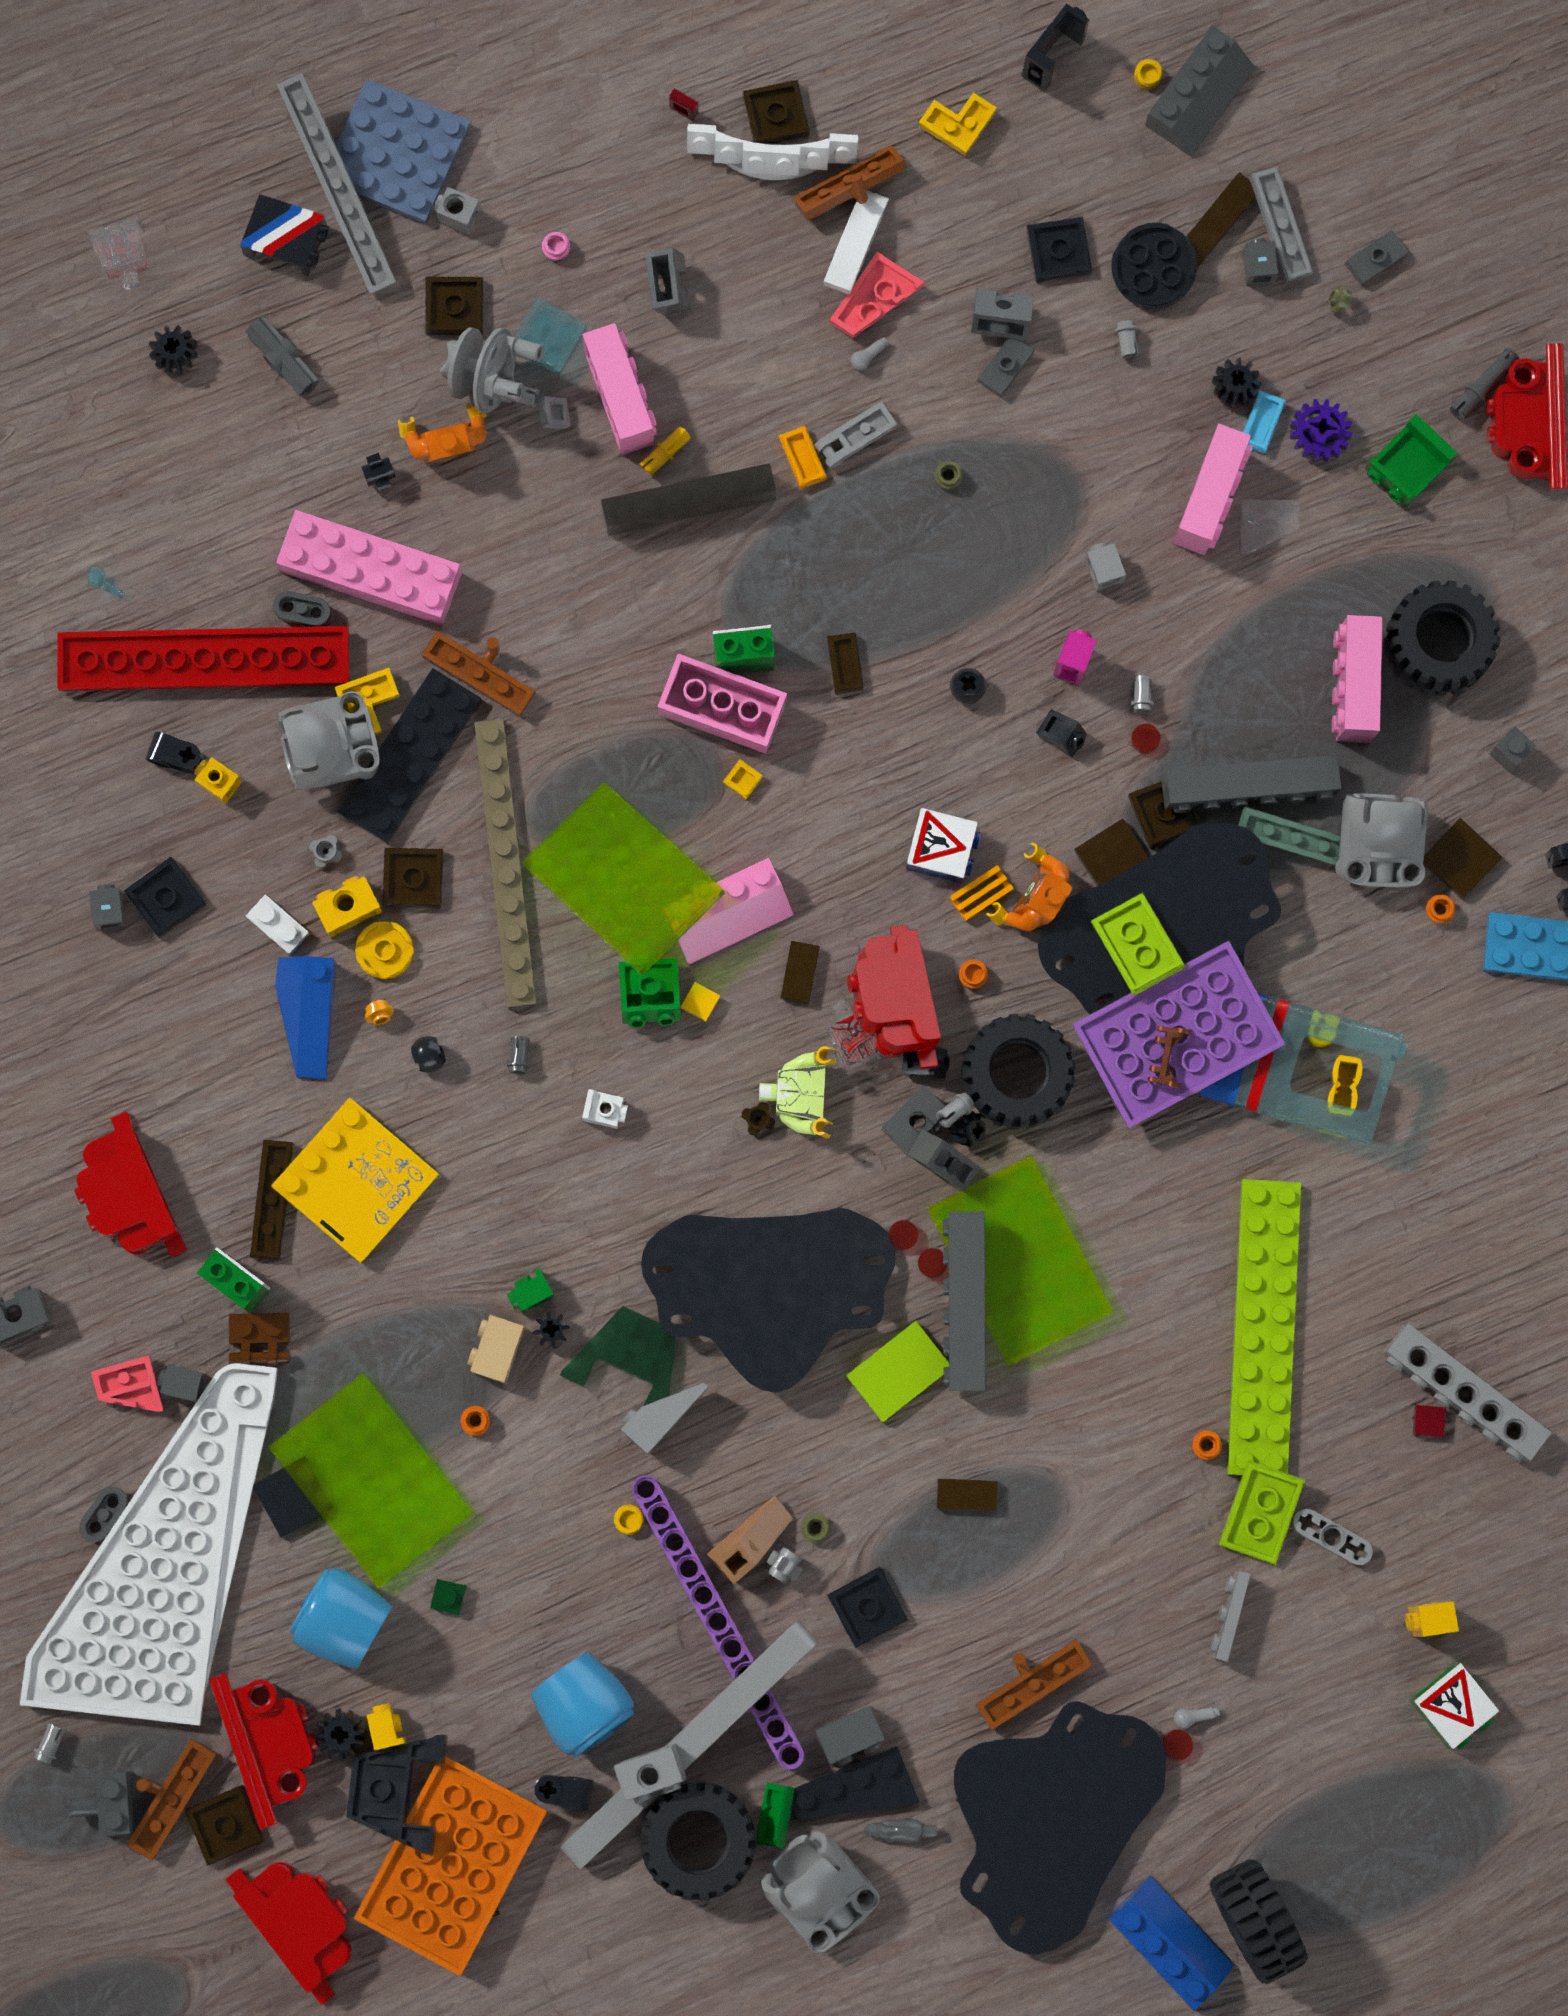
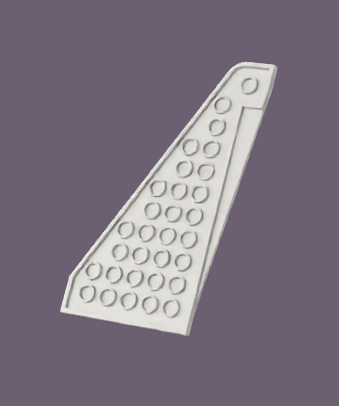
M235 1363L223 1367L214 1375L26 1656L20 1705L201 1725L205 1693L273 1406L278 1368Z

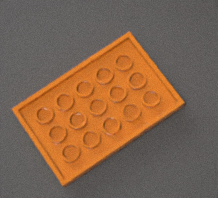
M445 1756V1763L435 1764L406 1819V1824L436 1827L433 1856L424 1854L395 1840L354 1919L461 1977L548 1811Z

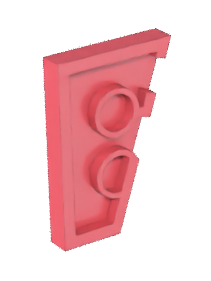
M876 252L854 284L851 294H847L829 323L851 338H855L921 289L925 282Z

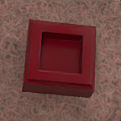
M673 89L669 95V107L694 121L699 113V102L677 89Z
M1414 1405L1412 1435L1444 1437L1446 1407Z

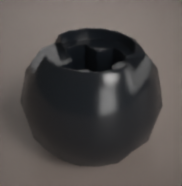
M964 668L953 675L950 681V690L957 701L964 704H972L978 702L984 696L986 681L978 670ZM972 681L974 683V691L970 688L964 691L963 682L968 683Z
M421 1037L411 1046L415 1064L418 1063L419 1071L436 1072L446 1062L442 1046L438 1045L436 1037Z

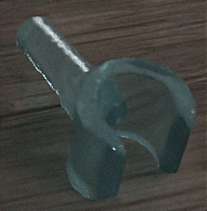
M92 566L88 573L89 584L95 587H102L117 597L122 598L124 595L123 591L103 580L106 572Z

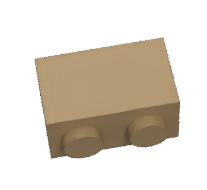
M489 1315L488 1321L483 1319L477 1334L478 1337H481L478 1349H472L467 1364L472 1366L470 1371L506 1384L525 1327L493 1315Z

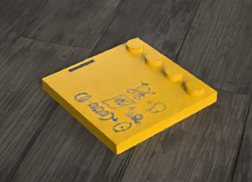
M349 1097L271 1187L361 1264L439 1174Z

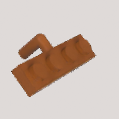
M890 145L794 196L795 206L806 220L809 221L852 197L858 203L865 204L868 200L866 190L906 169L905 161L895 148Z
M436 631L421 654L422 657L520 717L535 695V690L492 664L500 652L498 640L494 637L487 640L488 649L481 658L449 637Z
M1077 1639L1032 1668L1026 1662L1024 1654L1015 1653L1012 1656V1662L1020 1675L975 1705L990 1729L993 1730L1093 1664Z
M190 1739L162 1786L149 1778L137 1781L136 1788L139 1791L149 1792L155 1796V1799L127 1843L128 1847L152 1861L156 1858L216 1758L217 1753L194 1739Z

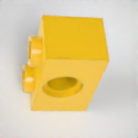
M358 876L351 877L342 883L343 887L332 891V889L325 890L316 896L317 900L312 902L330 938L382 913L365 876L361 878ZM344 898H350L354 901L353 907L348 911H342L338 908L339 902Z
M1454 1601L1408 1607L1409 1613L1405 1614L1408 1632L1412 1631L1413 1637H1425L1459 1631Z

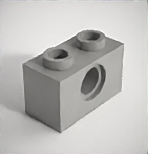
M675 1743L614 1765L625 1801L634 1799L635 1804L652 1798L651 1792L662 1789L664 1794L681 1788L680 1782L686 1779ZM652 1767L656 1769L659 1776L656 1783H650L645 1779V1768Z

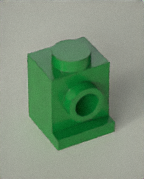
M540 1268L535 1270L536 1277L531 1279L530 1275L519 1279L514 1283L516 1288L506 1294L514 1310L520 1307L521 1311L525 1313L555 1297Z

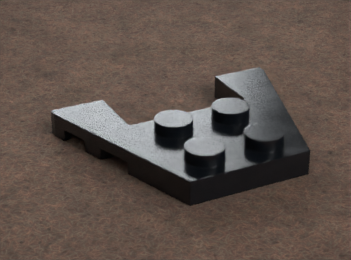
M440 1734L432 1738L416 1740L408 1744L387 1747L354 1756L346 1817L424 1854L433 1856L436 1827L406 1824L413 1762L445 1763L448 1736Z

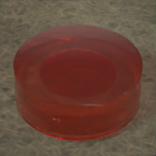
M1141 724L1134 729L1131 735V745L1141 754L1152 753L1160 743V733L1151 724Z
M907 1220L895 1222L888 1233L890 1242L898 1250L912 1248L918 1239L916 1226Z
M937 1248L924 1250L917 1261L920 1273L928 1278L941 1276L947 1267L943 1266V1252Z
M1171 1730L1162 1740L1165 1755L1173 1760H1183L1192 1752L1193 1741L1185 1731Z

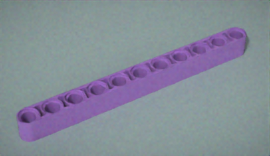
M641 1476L633 1484L632 1491L634 1497L731 1676L735 1680L738 1677L739 1670L742 1667L750 1666L754 1659L658 1482L651 1476ZM649 1481L654 1485L655 1491L651 1497L643 1498L638 1494L637 1489L641 1482ZM663 1507L668 1511L669 1519L666 1523H654L652 1513L656 1508ZM671 1534H679L683 1538L682 1548L677 1551L668 1549L666 1546L667 1537ZM686 1560H692L698 1566L696 1575L690 1578L683 1576L680 1571L681 1564ZM699 1587H708L712 1592V1599L707 1604H700L695 1600V1592ZM715 1613L723 1614L727 1620L725 1628L720 1631L713 1630L709 1625V1619ZM732 1639L740 1643L741 1652L738 1656L729 1657L724 1653L723 1647L728 1640ZM771 1690L765 1693L770 1699L768 1708L760 1711L752 1706L750 1711L779 1764L785 1769H796L804 1760L803 1749ZM773 1720H779L784 1724V1732L779 1737H772L767 1732V1726ZM787 1747H794L799 1752V1758L793 1764H787L782 1760V1752Z

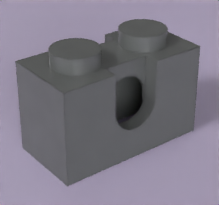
M672 247L645 253L652 309L662 315L691 310L689 292L682 287L681 275L686 274L684 254ZM658 279H663L664 292H661Z
M977 288L971 333L1028 340L1034 296L1020 293L1003 296L998 295L995 290ZM995 321L1008 322V323H1007V324H998V323H996Z
M923 1086L882 1126L881 1130L907 1154L922 1130L929 1132L933 1129L937 1132L943 1127L939 1122L944 1117L937 1120L936 1113L945 1106ZM914 1115L921 1116L925 1120V1127L915 1130L910 1125L909 1119Z
M27 1286L15 1291V1298L4 1302L3 1298H0V1345L53 1324L41 1290L37 1288L31 1289V1286ZM13 1307H21L22 1316L20 1320L11 1322L8 1315L9 1311Z

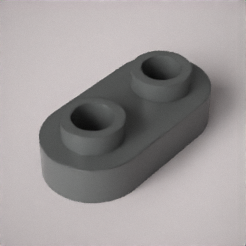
M283 591L273 601V609L276 616L285 622L308 627H323L331 618V610L328 603L319 597ZM286 604L294 605L293 610L290 612H286L283 609ZM320 610L322 615L319 618H313L312 612Z
M108 1487L100 1492L80 1522V1533L85 1540L95 1543L105 1540L128 1505V1497L123 1490L116 1487ZM111 1497H116L119 1501L118 1506L115 1508H111L108 1504ZM94 1522L101 1524V1530L98 1533H94L91 1530Z

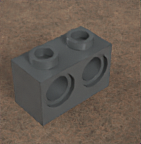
M924 1130L921 1131L907 1154L937 1177L964 1192L980 1167L944 1140Z

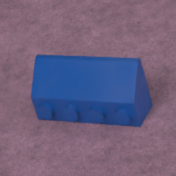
M1151 1876L1144 1880L1106 1917L1193 2011L1216 1991L1234 1967L1226 1956Z

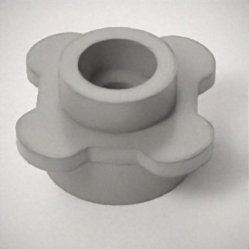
M328 835L326 838L319 839L318 841L313 840L310 843L309 849L314 852L316 858L314 863L317 867L323 868L327 863H338L341 861L342 853L337 849V838L335 836ZM328 849L329 852L327 854H324L323 850Z

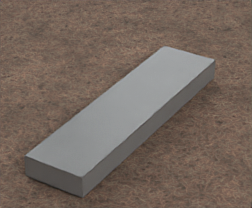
M1278 166L1251 174L1249 178L1270 241H1275L1276 259L1284 283L1311 276L1313 270Z

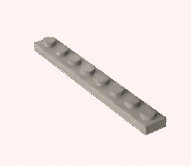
M300 73L277 84L369 293L374 295L398 284L305 75Z

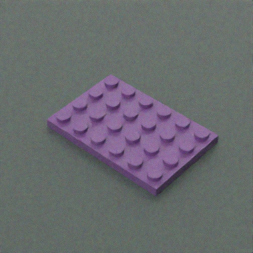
M1229 941L1184 964L1185 969L1135 996L1130 993L1072 1024L1128 1129L1285 1045ZM1157 1026L1192 1030V1035H1185L1172 1047L1169 1060L1170 1071L1174 1079L1177 1080V1083L1183 1084L1182 1089L1147 1081L1148 1077L1159 1078L1160 1073L1149 1071L1150 1065L1161 1067L1165 1044L1156 1043L1154 1040L1155 1036L1166 1038L1167 1032L1157 1031Z

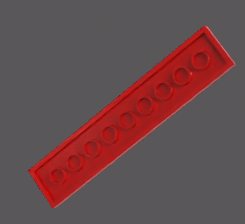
M348 626L57 632V689L59 692L335 686L350 682Z

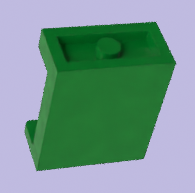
M1415 414L1406 426L1367 463L1365 470L1370 480L1377 485L1381 484L1395 503L1407 507L1454 460L1458 452L1423 419Z

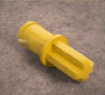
M678 427L662 443L658 442L656 444L657 448L639 465L646 473L648 472L649 476L653 477L669 459L671 461L674 460L673 455L690 440V434L683 427Z

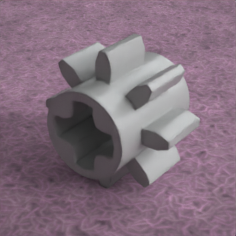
M784 1547L780 1553L773 1550L766 1563L771 1565L767 1573L786 1585L789 1578L796 1581L803 1569L798 1565L802 1559Z

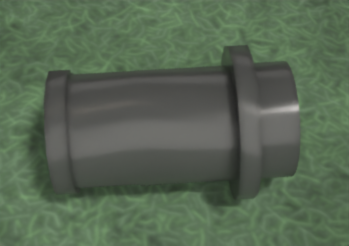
M517 1036L511 1037L510 1062H507L509 1073L518 1075L527 1073V1069L530 1068V1064L527 1063L530 1038L520 1036L519 1039Z

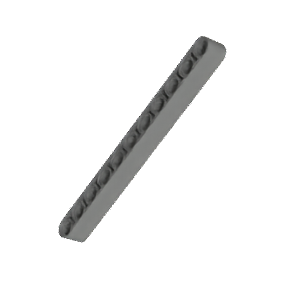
M798 1620L666 1745L675 1743L684 1771L818 1644V1641ZM647 1767L644 1770V1777L648 1782L656 1783L659 1776L656 1769ZM620 1789L560 1848L581 1870L654 1801L663 1790L659 1789L651 1792L652 1798L635 1804L634 1799L625 1801Z

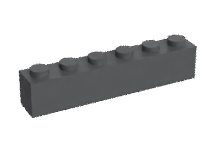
M1337 755L1166 769L1161 775L1165 810L1174 809V813L1190 812L1191 808L1202 807L1203 811H1212L1219 809L1220 805L1230 804L1231 808H1243L1244 806L1247 807L1248 803L1259 802L1260 806H1269L1276 804L1277 800H1288V803L1294 804L1304 802L1305 798L1316 797V801H1327L1333 799L1342 789Z
M948 1212V1218H943V1236H949V1248H943V1266H949V1278H943V1295L949 1296V1307L943 1308V1324L949 1325V1337H944L943 1340L944 1355H949V1367H944V1385H949V1391H986L985 1212Z

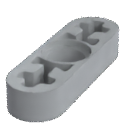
M1302 1509L1293 1515L1291 1520L1292 1528L1300 1536L1352 1565H1364L1371 1560L1373 1549L1367 1540L1311 1509ZM1310 1515V1522L1316 1526H1320V1521L1325 1523L1319 1530L1317 1539L1313 1537V1534L1316 1533L1314 1529L1309 1527L1304 1530L1301 1529L1302 1523L1298 1521L1299 1517ZM1330 1528L1336 1529L1340 1534V1541L1335 1546H1330L1324 1541V1533ZM1347 1536L1351 1538L1348 1544L1354 1547H1358L1360 1544L1363 1545L1362 1551L1366 1553L1365 1557H1358L1355 1560L1353 1558L1354 1552L1348 1548H1344V1553L1339 1551L1344 1546Z

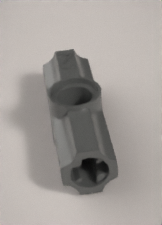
M265 316L254 320L245 332L255 346L264 354L263 357L278 376L282 375L299 397L311 393L319 383V380L301 360L302 357L287 338L283 339Z

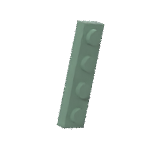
M1244 806L1238 826L1245 827L1253 832L1262 843L1336 865V862L1339 860L1341 835Z

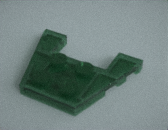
M622 1306L561 1371L560 1376L584 1387L596 1360L599 1359L653 1384L644 1406L670 1396L676 1337L667 1335L662 1330L659 1322Z

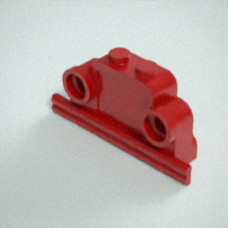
M1549 343L1545 345L1546 362H1534L1527 358L1516 360L1508 371L1505 384L1497 388L1491 399H1487L1486 415L1491 417V426L1487 428L1486 437L1487 443L1491 444L1493 454L1498 458L1508 459V470L1514 477L1520 479H1544L1550 481V489L1567 490L1564 345L1561 343Z
M907 925L890 927L891 935L873 937L866 942L858 955L857 964L852 974L847 976L848 991L853 993L855 1000L853 1003V1015L855 1020H859L863 1031L869 1034L877 1033L875 1046L882 1055L895 1058L904 1052L917 1051L920 1069L938 1067L935 1047L940 1041L941 1036L917 930H908Z
M125 1111L110 1118L115 1131L86 1145L83 1151V1159L88 1168L79 1172L76 1179L78 1187L74 1189L81 1205L86 1204L90 1214L86 1215V1219L92 1232L98 1231L108 1238L118 1236L122 1247L127 1252L135 1255L145 1253L150 1247L163 1241L171 1258L188 1251L128 1112Z
M227 1673L211 1678L209 1681L259 1828L262 1830L278 1824L272 1806L287 1800L297 1799L304 1793L308 1781L306 1774L301 1769L310 1766L314 1762L315 1751L319 1750L315 1734H309L305 1722L309 1721L306 1707L304 1704L299 1705L295 1699L290 1697L278 1699L276 1687L267 1680H254L246 1686L232 1690Z
M285 1862L270 1864L251 1882L240 1868L227 1877L225 1881L235 1892L233 1898L305 1992L309 1993L311 1991L322 2006L336 1994L326 1981V1978L338 1968L344 1966L352 1955V1947L349 1940L341 1935L348 1927L346 1914L349 1911L339 1898L334 1901L327 1892L330 1886L321 1874L315 1876L310 1872H303L296 1876L292 1866Z

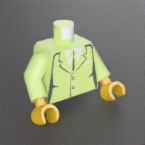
M820 1047L818 1051L802 1054L784 1064L782 1070L778 1071L777 1084L760 1083L759 1101H776V1115L780 1116L782 1123L797 1133L817 1134L826 1139L831 1136L823 1132L825 1125H833V1122L823 1118L826 1065L821 1064L834 1065L836 1063L835 1059H827V1053L835 1050L833 1047Z

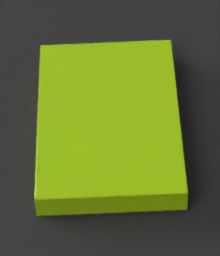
M1143 893L1091 920L1093 927L1133 996L1185 969L1183 961Z
M915 1321L847 1374L846 1377L883 1423L943 1376L944 1367H949V1362L917 1321Z
M1247 1460L1219 1540V1545L1276 1565L1305 1479Z

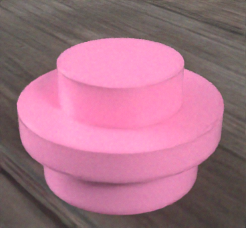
M549 233L542 241V251L551 260H562L570 252V241L563 233Z

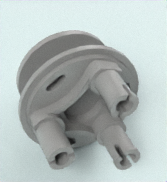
M472 327L467 328L458 340H451L447 343L448 359L440 369L443 378L448 379V389L452 397L463 399L473 388L475 408L478 412L484 414L496 409L502 401L508 403L515 401L536 407L538 399H540V390L525 387L522 383L514 381L515 358L518 356L539 362L543 355V345L512 337L509 330L498 328L491 333L483 346L481 332Z

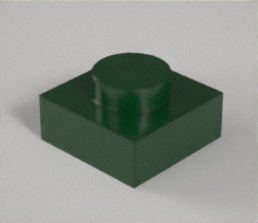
M437 1579L430 1608L460 1615L467 1586Z

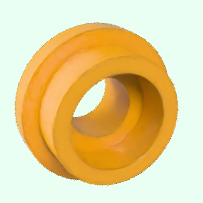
M386 1000L374 1001L366 1006L365 1019L367 1023H373L374 1025L385 1024L394 1013L393 1007L388 1005Z

